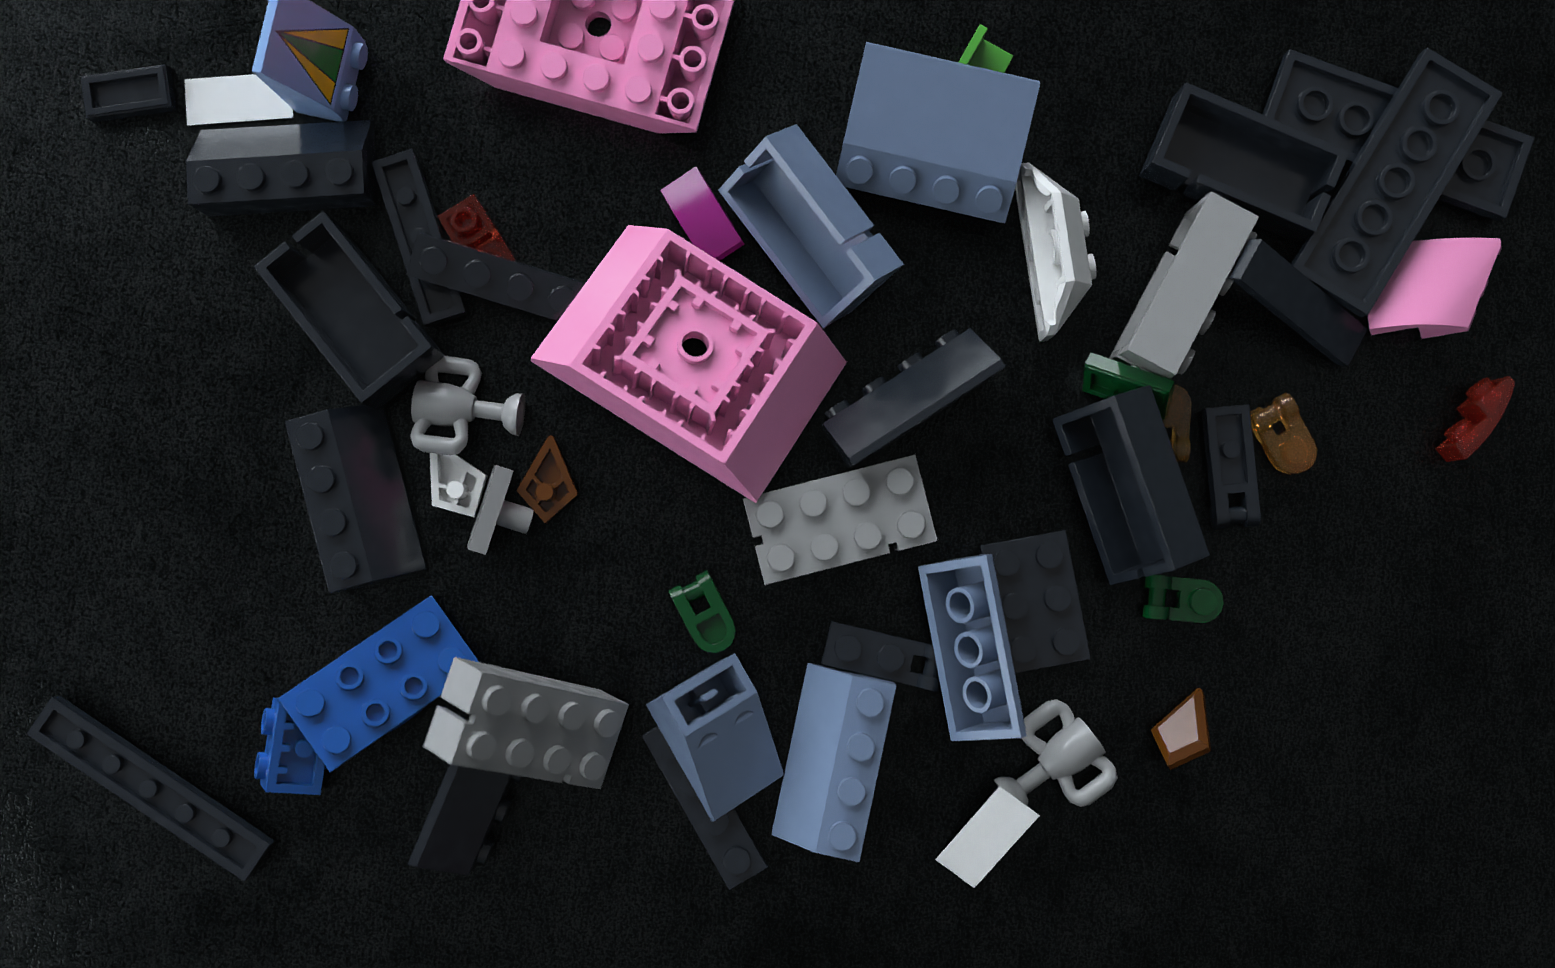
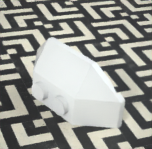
M1027 162L1021 163L1015 191L1039 342H1043L1056 335L1090 289L1092 280L1096 278V263L1093 254H1087L1085 237L1089 236V219L1086 211H1080L1079 199Z

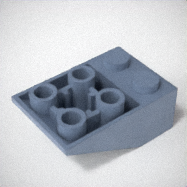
M732 654L712 664L646 704L711 821L717 820L784 775L758 693L736 654Z

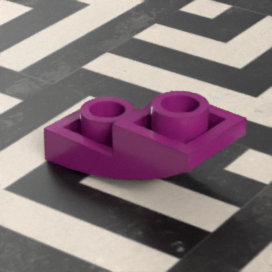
M694 167L661 189L667 203L694 246L720 261L745 245L697 167Z

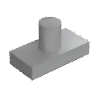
M497 465L493 466L467 544L468 550L486 555L496 525L524 534L527 533L534 510L504 500L513 470Z

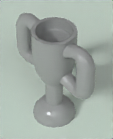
M444 356L425 372V380H419L415 385L411 405L412 420L415 423L411 431L413 446L426 453L450 456L459 454L467 446L468 422L474 421L475 418L502 421L503 427L510 434L519 436L525 416L524 393H516L507 398L504 404L479 401L474 395L481 381L482 372L479 365L470 359ZM438 373L468 376V379L462 387H458L449 383L439 382ZM431 425L454 426L456 436L454 438L425 435V432Z
M1055 699L1046 701L1024 718L1027 736L1023 737L1022 740L1039 755L1037 759L1039 763L1017 780L1010 776H1000L994 779L998 787H1002L1026 806H1028V793L1049 778L1052 780L1057 779L1069 802L1083 807L1091 805L1111 790L1118 778L1115 766L1108 758L1103 756L1106 751L1093 732L1079 717L1075 719L1074 714L1066 703ZM1056 716H1060L1063 729L1057 732L1048 742L1035 736L1037 730ZM1090 764L1102 771L1099 776L1083 788L1076 790L1072 775L1084 770Z

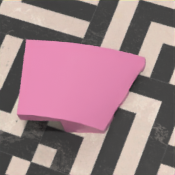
M1444 238L1413 241L1368 314L1371 335L1418 327L1421 338L1424 339L1469 331L1476 314L1478 302L1488 285V277L1497 255H1500L1502 250L1501 240L1498 238Z

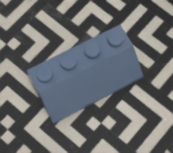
M981 554L918 566L951 741L1010 739L1027 736L992 554Z
M807 663L771 835L815 853L860 862L896 684L893 681Z

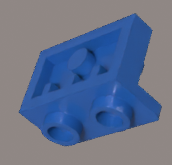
M273 697L272 707L265 708L262 715L261 734L267 735L265 752L257 753L254 777L255 779H260V785L265 792L321 795L325 765L279 699Z

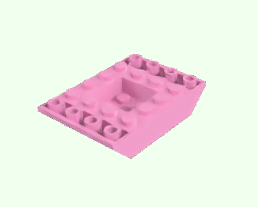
M461 0L443 60L495 88L655 133H697L735 0ZM596 18H605L611 23V27L607 34L596 37L588 32L589 23Z
M633 225L626 227L531 357V362L754 503H757L847 363L820 325L811 318L669 229ZM690 338L699 339L706 345L707 352L699 357L690 356L683 350L682 343Z

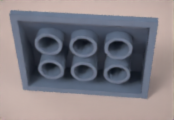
M866 42L836 176L844 187L1005 223L1022 163L1040 81Z

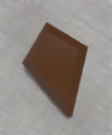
M551 435L547 437L516 490L544 523H548L579 495L556 439Z
M1197 688L1151 729L1153 737L1170 770L1211 752L1205 695L1201 688Z

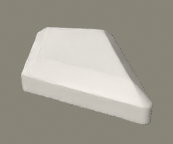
M430 453L432 506L476 517L487 475L456 454L450 456Z

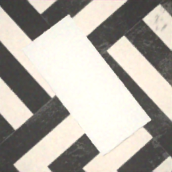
M256 74L185 79L187 126L293 118V109Z
M999 786L935 860L975 888L1040 815Z

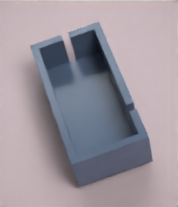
M797 124L766 136L744 160L746 164L739 166L718 189L822 328L851 313L904 265L880 233L874 236L870 233L869 230L874 226Z

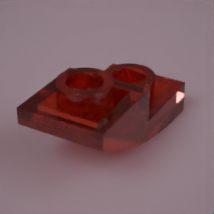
M475 194L437 216L452 242L516 261Z
M1510 376L1490 380L1486 377L1466 391L1465 394L1469 398L1456 408L1465 419L1451 426L1444 433L1447 439L1436 448L1437 452L1446 462L1467 459L1493 431L1506 410L1513 392L1515 382Z

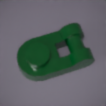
M706 570L696 576L697 580L683 588L681 585L670 589L669 594L697 646L706 652L717 653L724 651L731 645L735 638L736 627L712 577ZM705 596L711 608L696 615L691 603Z
M1162 575L1147 576L1145 578V587L1149 588L1148 605H1143L1142 618L1207 623L1216 619L1221 613L1224 604L1223 595L1219 587L1207 580ZM1167 589L1176 590L1175 607H1165Z

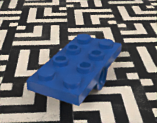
M431 595L278 699L331 773L384 735L406 723L427 705L439 698L454 657L479 661Z

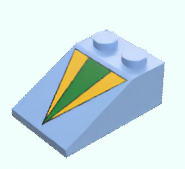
M269 0L252 72L296 113L343 122L347 121L349 111H353L356 107L358 89L355 84L359 70H363L366 65L368 49L365 40L353 26L310 0Z

